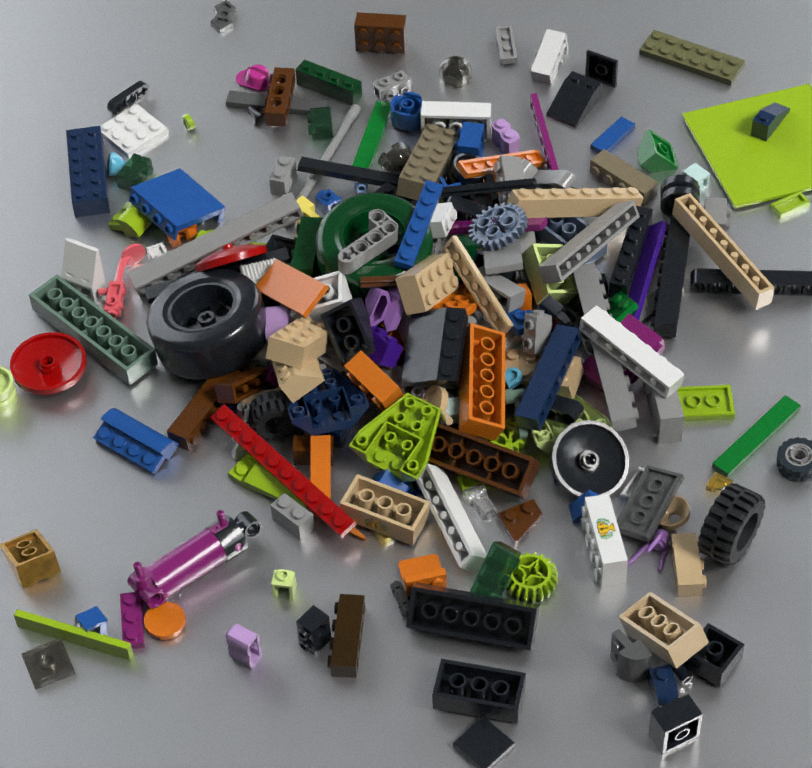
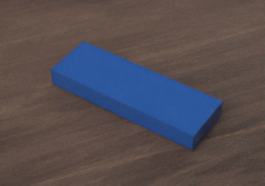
M621 116L590 145V149L597 153H600L603 149L610 152L635 129V123Z

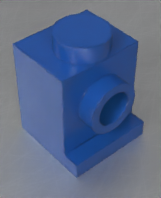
M331 189L326 191L320 190L315 196L316 207L326 215L332 209L331 206L342 202V197L337 196Z

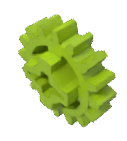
M510 418L505 421V429L495 441L485 438L486 441L519 452V448L524 449L525 444H527V438L520 439L517 421L511 422Z

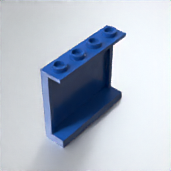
M181 168L132 186L129 196V202L174 241L177 239L178 231L209 218L214 219L217 223L223 221L226 209L221 202Z

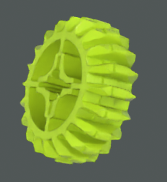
M526 551L525 555L518 553L517 558L512 556L510 562H506L502 582L506 591H509L510 597L516 596V600L522 598L524 602L531 600L535 603L536 599L542 602L544 597L549 598L550 594L554 593L555 586L558 584V571L556 570L555 563H551L550 557L545 558L543 553L538 556L536 551L533 554H529Z

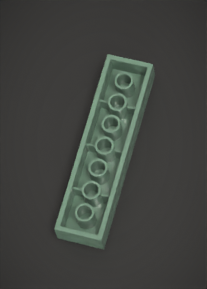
M55 275L29 294L32 310L62 333L77 339L86 352L127 384H133L158 364L156 351L152 346L60 276Z

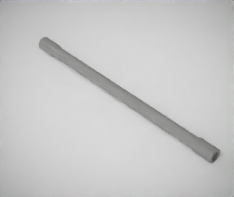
M352 104L320 160L329 161L350 125L361 110L359 105ZM311 174L296 200L302 195L306 198L308 197L320 175Z

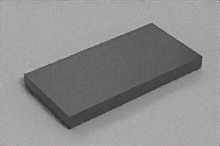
M647 465L617 518L620 534L650 543L684 480L683 474Z

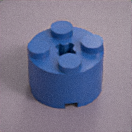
M403 92V95L398 96L397 94L391 99V122L394 128L416 132L421 126L423 100L419 94Z

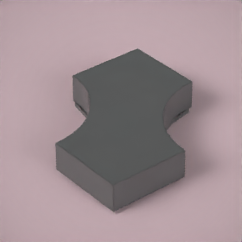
M225 0L214 6L216 16L210 22L211 27L219 34L233 28L231 17L237 12L236 7Z

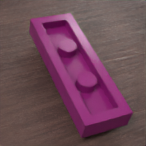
M136 592L120 594L122 641L131 643L132 649L145 648L142 598Z

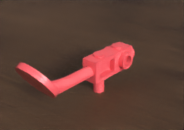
M132 244L123 250L118 263L115 281H109L108 288H99L98 290L99 296H106L104 311L115 319L121 316L124 307L123 301L126 295V286L122 280L126 265H136L145 257L146 251L141 244Z

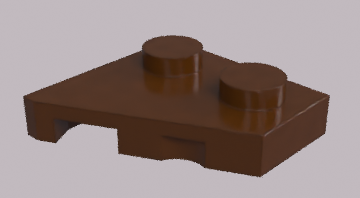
M534 499L497 513L498 520L515 546L520 543V539L525 534H528L543 516Z

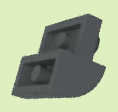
M620 629L612 632L610 658L617 665L616 675L622 680L631 683H638L648 679L652 663V653L640 640L631 643Z

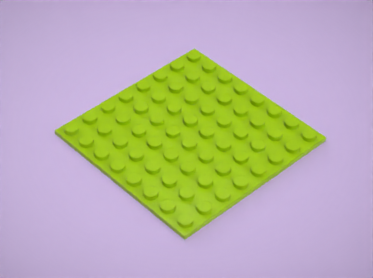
M810 84L682 113L685 123L734 209L790 196L799 191L803 193L812 190V87ZM774 102L790 108L789 113L767 141L751 136L752 121L761 109Z

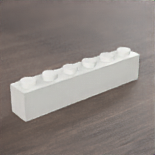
M596 305L581 317L579 330L665 399L682 386L685 374L679 368L669 363L665 357L655 352L651 346L641 341L634 333H631L620 322L613 319L605 310Z
M427 464L417 483L425 499L430 501V509L459 567L477 572L489 558L444 469Z

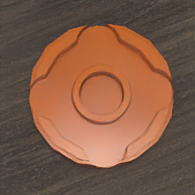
M165 602L157 608H149L144 617L145 629L153 638L156 637L164 641L173 639L181 634L186 624L184 611L173 602Z

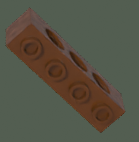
M274 67L273 74H270L271 85H268V97H265L266 108H263L262 117L266 120V126H287L296 82L294 68Z

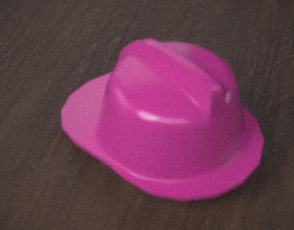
M263 65L249 66L247 69L240 71L236 76L238 84L255 90L264 91L267 90L268 85H271L269 71Z

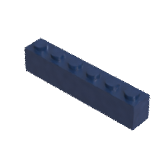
M557 324L554 331L550 333L549 342L543 348L540 361L536 363L535 372L529 379L527 390L523 392L521 403L515 409L514 417L518 427L541 431L580 345L581 336L578 328Z

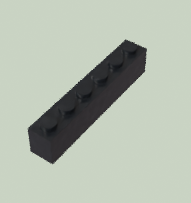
M636 206L640 217L628 226L609 282L608 298H611L620 291L627 296L629 295L649 226L652 225L653 209Z

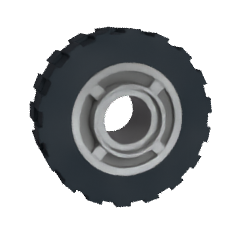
M795 437L784 441L779 446L776 464L782 476L795 482H804L812 479V440Z

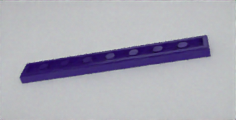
M664 220L649 226L628 295L639 306L631 314L637 320L640 319L666 231L667 223Z

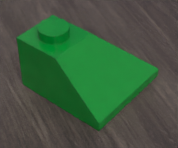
M650 129L646 130L637 151L640 167L647 169L651 173L677 170L679 167L672 144Z

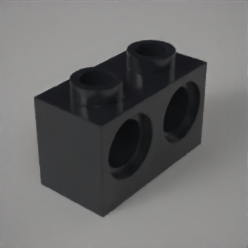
M313 605L296 621L299 646L305 652L309 651L315 656L330 641L331 628L329 616Z

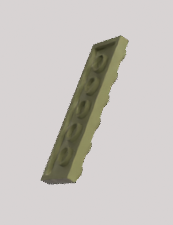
M656 30L652 31L639 49L640 55L730 86L745 66V60Z

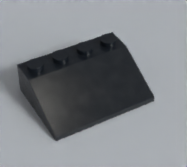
M445 307L411 314L401 386L430 388L433 385H438L445 389L459 390L468 325V315L465 308Z

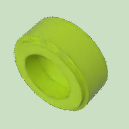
M188 113L181 117L188 131L196 128L192 117Z

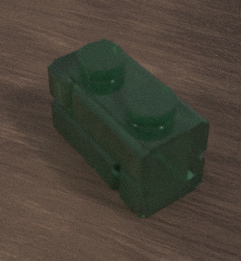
M134 153L115 176L117 187L130 192L132 186L145 182L146 178L153 174L154 168L152 167L151 159Z

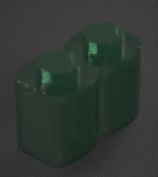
M330 106L310 108L307 120L308 124H311L308 125V133L312 135V139L333 138Z

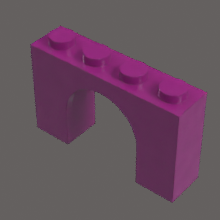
M628 314L620 322L641 341L651 346L659 355L664 352L666 345L663 338L631 314ZM590 354L582 363L584 369L582 377L604 393L596 360ZM626 368L627 371H623L624 376L628 375L630 385L634 384L639 377Z

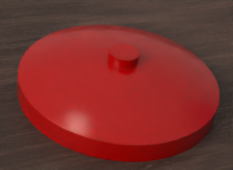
M230 243L223 245L222 250L205 257L195 264L194 267L196 272L267 253L268 251L266 245L245 244L233 246Z
M59 332L41 333L28 338L15 349L10 360V370L15 383L23 390L38 395L55 394L67 390L81 379L87 366V358L82 344L74 337Z

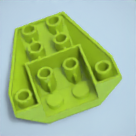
M406 393L360 429L350 443L349 448L369 466L379 471L388 469L402 482L417 481L429 461L441 408Z

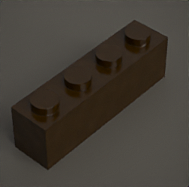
M340 594L339 602H335L334 614H337V618L332 621V632H335L334 637H330L332 655H328L327 668H331L332 677L357 678L366 608L365 595Z

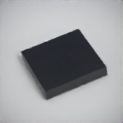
M484 716L453 742V748L477 768H492L515 747V742Z

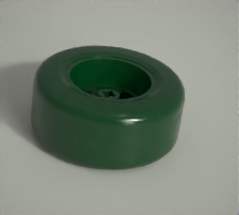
M384 193L360 194L335 205L324 216L317 231L316 254L320 276L339 271V252L369 232V212L374 209L384 211L398 224V240L389 248L397 247L399 249L415 206L400 197ZM430 225L414 266L433 255V235ZM388 249L353 273L345 274L352 299L361 297L365 307V299L370 288L360 287L361 277L399 276L407 271V269L394 266L396 255L388 254ZM383 287L381 289L386 290L390 287Z

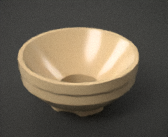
M675 495L659 526L665 529H676L683 526L689 520L691 512L687 500ZM672 515L680 516L676 522H670L669 518Z

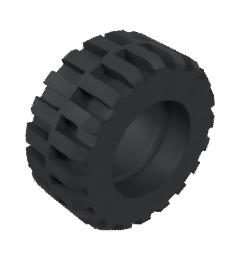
M737 483L727 485L715 499L701 527V533L698 538L700 552L725 566L735 565L750 547L760 527L765 510V500L762 495Z

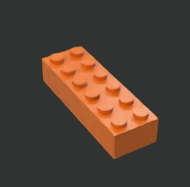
M470 323L467 327L460 378L459 431L495 441L505 429V333Z

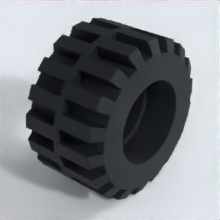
M283 390L264 392L262 395L256 396V399H253L251 404H249V417L252 429L263 439H280L283 436H288L289 433H293L295 428H298L291 423L288 414L290 399Z

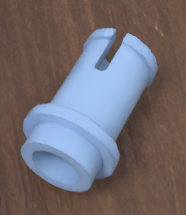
M356 182L354 189L358 193H364L368 189V184Z

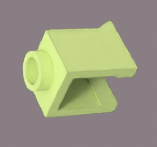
M285 569L274 570L271 583L273 598H278L280 587L289 588V600H294L297 587L295 572Z

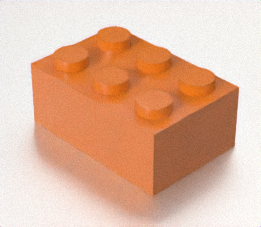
M362 351L358 352L344 365L348 372L346 376L365 393L367 400L370 403L373 402L380 413L404 396L400 387Z

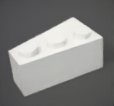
M547 29L545 35L541 36V45L539 49H536L535 61L531 63L529 72L531 73L532 80L552 84L558 72V64H562V56L567 54L569 50L566 33Z

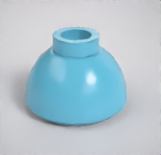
M111 152L107 160V175L116 176L122 171H126L127 161H123L120 155Z

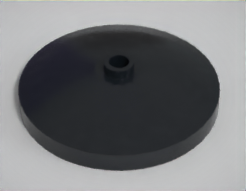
M584 420L571 424L557 436L552 445L550 464L556 481L570 495L578 498L588 490L599 495H611L626 479L629 470V454L623 439L613 428L598 421Z

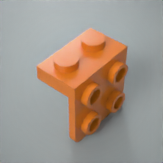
M437 554L399 561L398 567L407 597L411 596L412 586L416 582L447 588V574L445 568H441Z

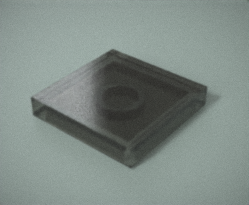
M61 638L21 653L35 690L75 674Z

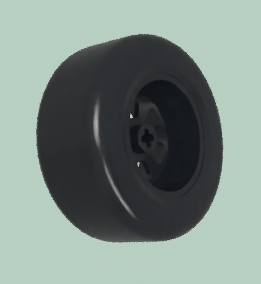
M203 270L174 281L157 295L147 314V331L158 359L168 371L187 379L206 380L233 373L251 362L261 352L267 342L265 336L266 307L260 290L249 277L233 270Z

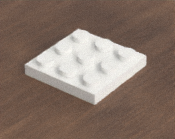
M138 104L133 105L100 126L102 137L128 159L169 134L166 126Z

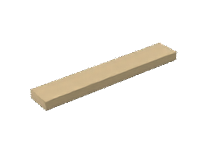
M452 236L442 249L445 253H449L454 268L491 327L506 334L514 326L459 238Z

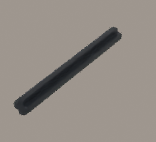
M530 178L443 187L440 198H445L448 195L466 196L508 192L522 188L536 189L537 180Z

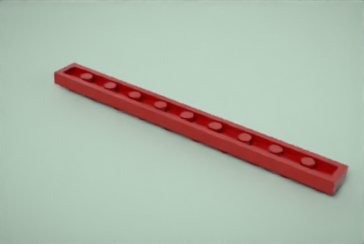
M225 404L210 417L217 426L341 538L357 525L350 516Z

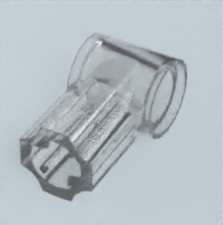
M482 483L462 491L465 503L469 507L472 506L482 521L489 522L494 519L498 510L488 498L487 490Z

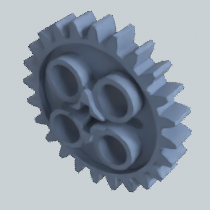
M503 202L501 206H498L496 203L494 208L488 206L487 211L482 210V215H476L477 219L472 220L473 224L469 225L470 230L468 232L470 239L479 244V249L484 248L487 251L490 248L491 251H494L495 247H498L501 250L503 245L508 247L509 242L514 244L515 238L520 239L519 234L525 233L524 229L527 228L526 223H528L525 211L522 207H518L517 204L512 205L510 202L506 206Z

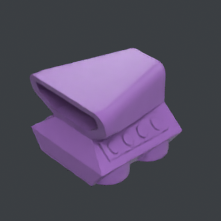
M390 287L386 290L370 288L365 304L371 326H376L382 321L388 332L396 330L405 311L398 287Z

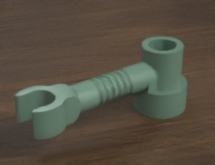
M505 389L506 405L514 404L515 409L519 407L524 389ZM518 427L520 439L528 438L527 429Z

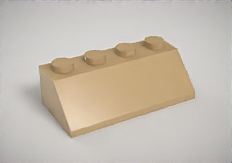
M318 358L302 369L272 361L279 387L292 403L325 381Z

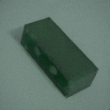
M501 541L493 542L470 592L503 598L502 593L512 580L510 576L513 570L520 564L519 557L521 552Z

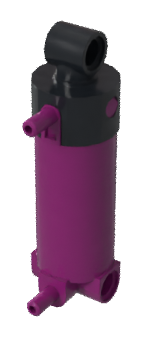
M218 510L216 512L218 520L205 527L203 531L147 566L142 567L141 562H135L133 564L135 571L130 574L127 583L150 608H157L165 603L166 599L247 550L248 545L245 537L248 539L255 538L261 532V523L248 511L239 513L235 520H233L230 516L225 515L223 510Z

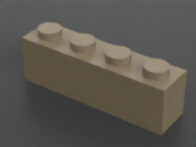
M603 149L590 160V173L593 176L598 177L612 187L636 188L644 198L642 206L657 196V181L607 150Z

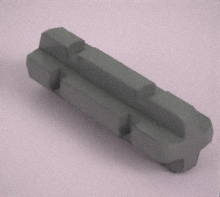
M396 580L390 584V588L398 608H400L402 617L407 618L410 602L402 583Z

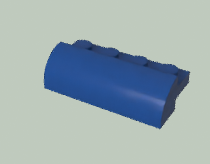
M117 408L108 410L101 417L103 423L93 437L97 442L153 474L157 473L165 459L169 461L179 446L177 442Z

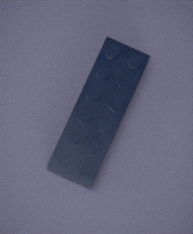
M92 126L66 130L71 199L75 218L110 213L101 127Z

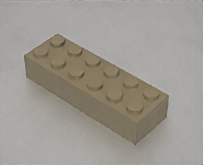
M435 124L426 125L399 176L396 195L418 201L426 180L439 183V178H444L456 153L455 143L456 140L459 141L457 131L442 128Z

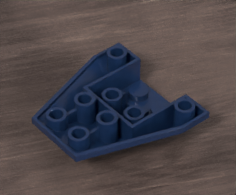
M336 368L323 369L322 373L325 381L296 402L292 403L290 400L288 414L292 424L312 435L352 428L369 408L365 393Z

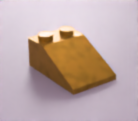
M37 529L0 544L5 558L22 587L33 586L36 582L50 579L61 572L55 551Z

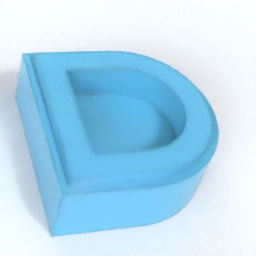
M511 367L505 370V384L508 389H514L522 383L523 375L518 368Z

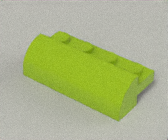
M128 201L113 216L108 226L110 230L124 231L128 237H140L152 221Z

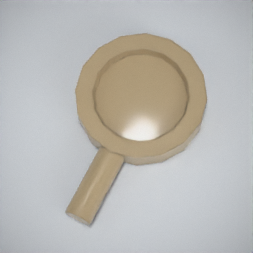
M438 385L431 386L427 389L422 400L441 408L439 420L442 418L447 425H451L453 419L446 412L448 406V393L446 389Z

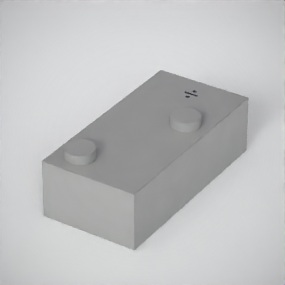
M643 381L653 421L652 433L653 436L657 437L658 444L682 441L684 414L678 391L676 390L665 399Z

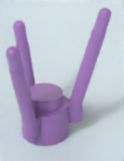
M662 529L657 530L650 543L646 542L628 560L627 566L645 550L647 553L651 552L652 549L657 551L663 550L658 571H662L667 552L671 547L668 544L671 540L670 534Z

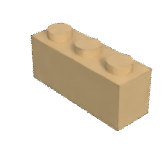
M696 533L671 534L670 549L677 597L702 596L703 587L707 586L706 575H702L704 560L699 556L701 552L698 547L699 541H697Z

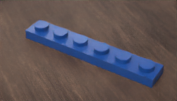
M428 180L425 181L394 260V266L407 270L414 266L444 185Z

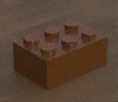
M357 12L354 23L356 51L405 54L407 45L406 15Z

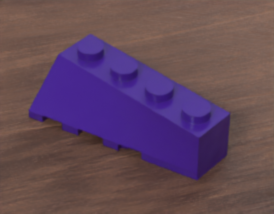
M377 325L371 326L376 352L368 357L379 365L395 368L403 346L397 342L396 338L387 334L388 331L379 328Z

